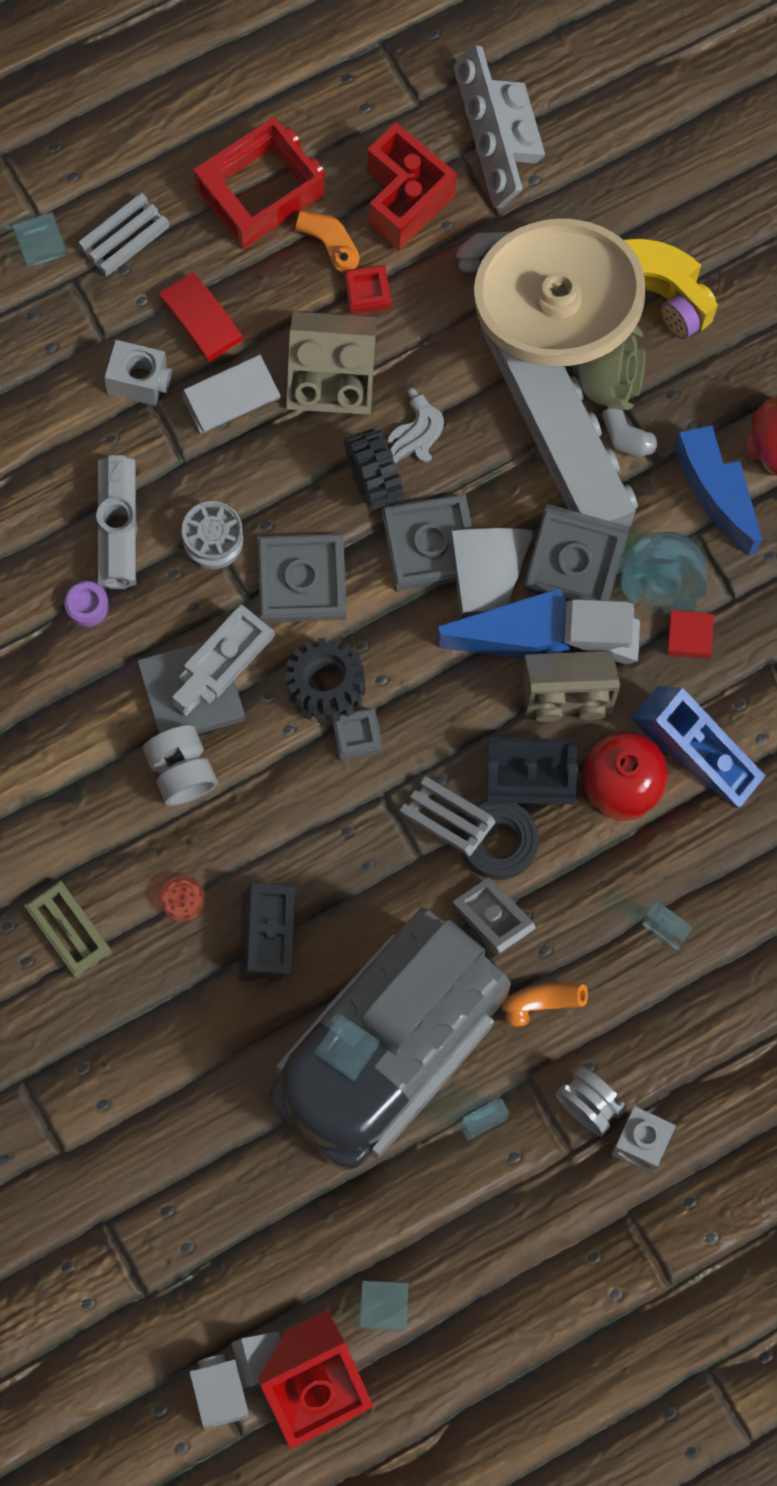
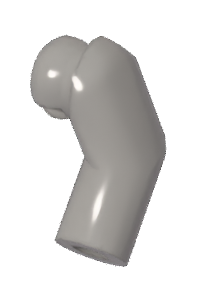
M510 232L476 233L472 235L457 250L456 257L459 258L458 268L462 272H477L480 266V257L488 253L500 239Z
M608 408L602 412L611 443L617 451L635 457H643L655 452L657 448L655 435L651 432H645L644 430L628 426L623 410Z

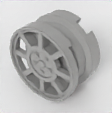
M217 501L203 502L194 506L183 520V544L185 552L191 561L194 560L206 569H220L230 565L237 559L243 546L242 524L238 514L230 506ZM212 507H213V508H218L219 510H216V509L206 510V508H212Z
M580 1066L572 1074L573 1081L569 1085L563 1084L555 1095L562 1106L577 1121L592 1133L602 1137L610 1128V1120L613 1117L618 1119L627 1108L621 1100L617 1104L614 1102V1097L617 1094L602 1079L587 1068Z

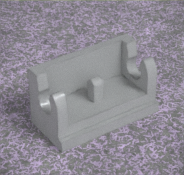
M258 355L184 389L182 400L200 434H204L252 410L280 399L281 396L261 355Z

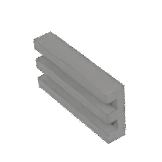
M140 193L78 242L79 249L107 277L169 228V221L164 215L161 216L158 213V209L153 204H149L147 197L143 193ZM140 211H143V212H141L138 216H136L133 220H131L129 223H127L124 227H122L120 230H118L115 234H113L110 238H108L106 241H104L101 245H99L97 248H95V249L93 250L94 247H96V246H97L98 244H100L103 240H105L107 237H109L112 233H114L117 229H119V228H120L121 226H123L126 222H128L130 219H132V218H133L135 215H137ZM151 219V221L153 222L152 225L146 228L143 232H141L138 236H136L129 243L123 246L120 250H118L115 254L109 257L106 261L102 259L104 255L110 252L118 244H122L124 241H126L129 237H131V234H133L136 230H138L141 226H143Z
M425 776L421 782L423 788L420 792L415 790L410 797L413 801L409 806L404 804L400 812L405 818L470 857L496 821L490 814ZM434 795L481 824L479 827H476L429 798ZM423 807L471 835L470 839L465 841L419 813Z

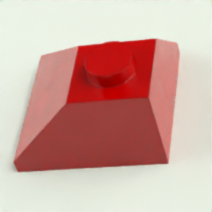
M328 1310L286 1330L258 1378L290 1449L373 1408L346 1343Z

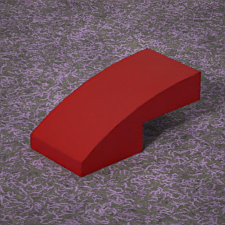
M194 272L158 293L163 306L185 330L188 340L208 362L244 341L228 314Z

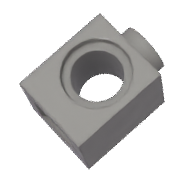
M115 340L104 377L107 394L156 406L160 392L167 393L172 368L167 367L165 351ZM137 369H145L150 372L143 379H135L130 376Z
M634 1106L611 1155L653 1174L660 1163L676 1125Z
M224 1354L198 1361L199 1369L190 1371L204 1429L250 1418L236 1361L226 1362Z

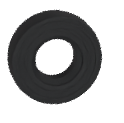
M486 802L479 805L478 808L493 817L496 821L494 825H505L514 832L516 846L507 855L495 856L485 850L481 841L470 857L461 852L465 862L474 872L485 878L489 877L492 880H506L518 876L531 865L538 850L539 834L534 820L525 809L515 803ZM469 816L465 819L476 827H479L481 824ZM461 830L460 838L468 841L471 835Z

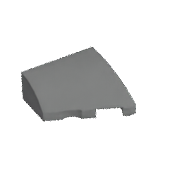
M483 528L452 531L451 539L457 576L456 588L461 619L509 604L527 550L532 542V530Z

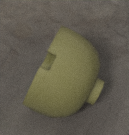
M638 326L635 327L622 344L611 352L595 360L572 365V372L578 376L582 391L595 404L619 410H629L634 406V404L628 401L630 395L639 396L646 359L645 349L637 348L636 337L644 338Z

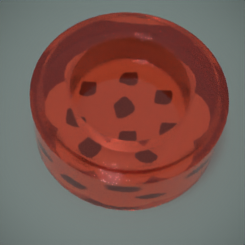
M181 875L169 879L164 884L160 893V902L164 913L169 918L178 922H187L195 919L202 912L205 896L203 888L197 880Z

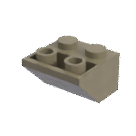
M293 312L290 327L286 409L371 415L377 317Z
M612 651L530 654L524 657L522 672L526 717H536V720L540 722H554L561 720L564 715H580V719L597 720L604 718L607 713H612L620 689Z

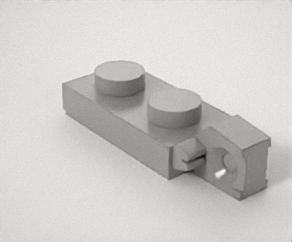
M240 605L184 665V672L179 677V681L184 685L172 697L173 706L187 716L202 699L207 704H210L215 697L218 698L274 638L275 631L243 605Z

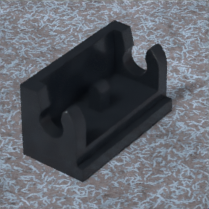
M489 737L486 773L487 802L575 805L578 763H576L577 739Z
M251 883L242 893L238 980L252 981L256 977H270V982H275L292 974L295 886Z

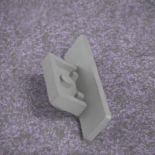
M473 45L454 64L455 76L459 84L492 205L494 208H503L522 191V184L515 162L537 163L545 156L525 83L492 80L483 47Z

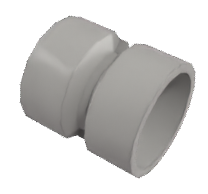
M180 726L162 732L151 738L142 747L151 771L160 773L156 782L166 805L174 806L190 802L207 794L218 785L209 760L200 758L204 748L194 726Z

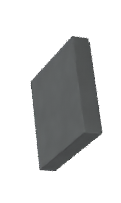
M466 494L382 507V518L396 592L456 582L457 576L451 534L455 530L472 529Z
M546 504L524 588L542 593L561 588L564 598L567 600L609 601L630 527Z
M343 534L258 537L261 621L273 623L347 620Z
M206 641L138 660V666L159 734L172 728L186 725L194 726L197 734L246 721L235 681L218 698L215 697L210 704H207L202 699L187 716L173 706L172 697L184 685L179 681L180 675L184 672V665Z

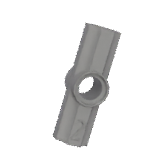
M108 455L106 458L98 460V509L96 513L98 522V584L110 589H126L129 586L136 585V535L138 530L136 523V461L123 455ZM116 516H121L128 520L120 528H111L106 525L109 519Z

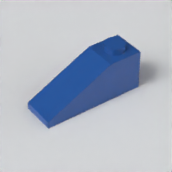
M561 588L439 626L436 638L439 648L523 660L525 655L571 653V649L575 648V646L564 643L566 601Z
M657 686L631 717L659 748L735 808H740L765 778V774L681 687Z

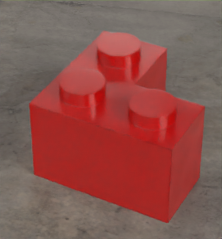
M397 122L367 149V173L385 187L370 202L369 226L400 251L455 197L457 173Z

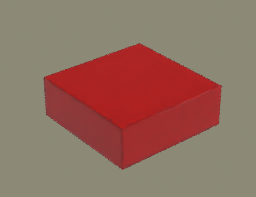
M385 265L344 270L350 314L391 309L392 302Z
M671 610L667 655L710 659L714 614Z

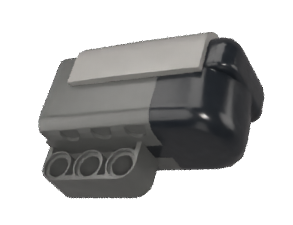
M420 907L397 935H392L278 1063L277 1072L280 1077L275 1081L270 1091L272 1111L328 1162L339 1169L352 1170L358 1168L369 1156L378 1159L434 1097L492 1028L494 1020L490 1017L507 999L511 985L510 980L484 956L485 949L451 920L444 922L427 908Z

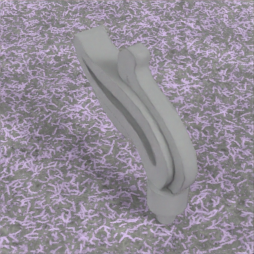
M410 388L408 395L412 400L409 404L416 413L415 421L397 427L390 434L387 442L391 445L393 441L398 440L391 448L394 463L397 464L400 460L414 452L420 462L429 463L432 460L429 449L442 433L444 419L442 413L431 406L423 394L418 395L414 388Z

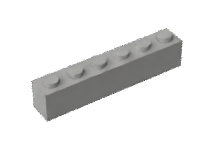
M480 324V330L568 510L631 526L635 509L638 508L636 497L629 485L623 486L617 474L620 468L614 452L610 448L605 450L599 438L602 434L600 424L593 412L587 413L581 401L584 399V395L575 376L569 377L564 366L533 364L508 354L489 338Z

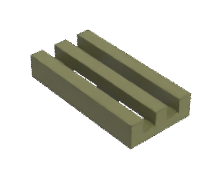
M61 880L24 905L75 979L83 975V972L88 968L91 969L96 966L97 962L102 958L106 959L113 954ZM58 894L94 942L98 948L97 950L90 953L52 898ZM42 905L47 907L83 960L78 963L75 962L38 910L39 907Z

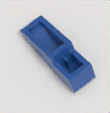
M713 426L679 432L675 451L683 473L696 498L713 522L734 544L747 555L757 554L762 536L740 461L723 464Z

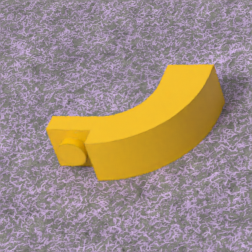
M647 239L624 240L640 261L644 273L645 290L656 292L668 300L673 296H681L688 300L698 314L700 321L698 330L700 332L713 322L718 304L707 286L701 283L697 284L701 264L684 251L663 242Z

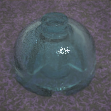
M664 531L647 534L636 541L625 558L621 576L622 591L628 600L637 605V599L644 603H651L649 611L655 613L670 614L671 610L688 611L696 606V601L699 597L703 596L704 598L707 593L708 571L706 557L697 543L685 535Z

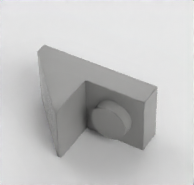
M593 600L567 601L564 643L589 652L612 651L614 661L623 664L638 661L640 620L634 618L633 603Z
M489 877L453 901L458 914L481 937L492 959L536 929L533 921Z

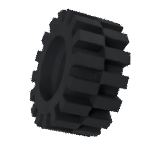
M376 426L344 438L345 453L349 459L348 464L352 469V476L357 483L359 493L362 494L364 503L367 504V508L374 510L403 499L404 490L401 485V477L397 472L398 467L394 463L392 451L388 448V442L383 437L382 431Z
M326 638L318 639V647L313 648L311 641L304 643L305 653H302L298 648L292 653L294 661L288 659L285 680L289 700L293 702V707L297 713L303 710L304 718L310 721L313 715L316 714L318 723H326V716L332 715L334 723L341 721L340 712L343 711L349 717L353 714L352 704L358 708L361 705V695H365L366 690L364 670L358 653H353V648L350 645L346 644L341 649L340 640L333 639L331 646H327ZM320 671H335L342 677L341 684L328 691H318L312 689L309 685L310 678Z

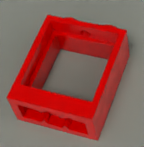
M275 116L193 169L195 189L243 249L323 197V179L325 178L323 168L314 157L308 158L300 149L301 143L295 132L289 126L284 128ZM274 149L301 183V186L254 217H251L224 183V180Z

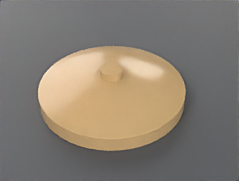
M575 219L538 221L510 232L500 239L485 255L475 278L476 312L480 324L489 338L502 350L518 359L544 366L582 364L611 352L633 332L640 320L645 303L644 273L638 257L630 246L615 233L602 226Z

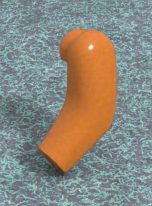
M300 211L295 230L320 239L325 244L331 261L338 271L344 272V270L355 269L360 260L359 252L341 222L334 217Z
M559 982L543 983L525 988L508 996L502 1003L501 1009L506 1011L505 1022L509 1026L521 1027L527 1025L530 1021L528 1011L583 1007L588 1000V989L584 984Z

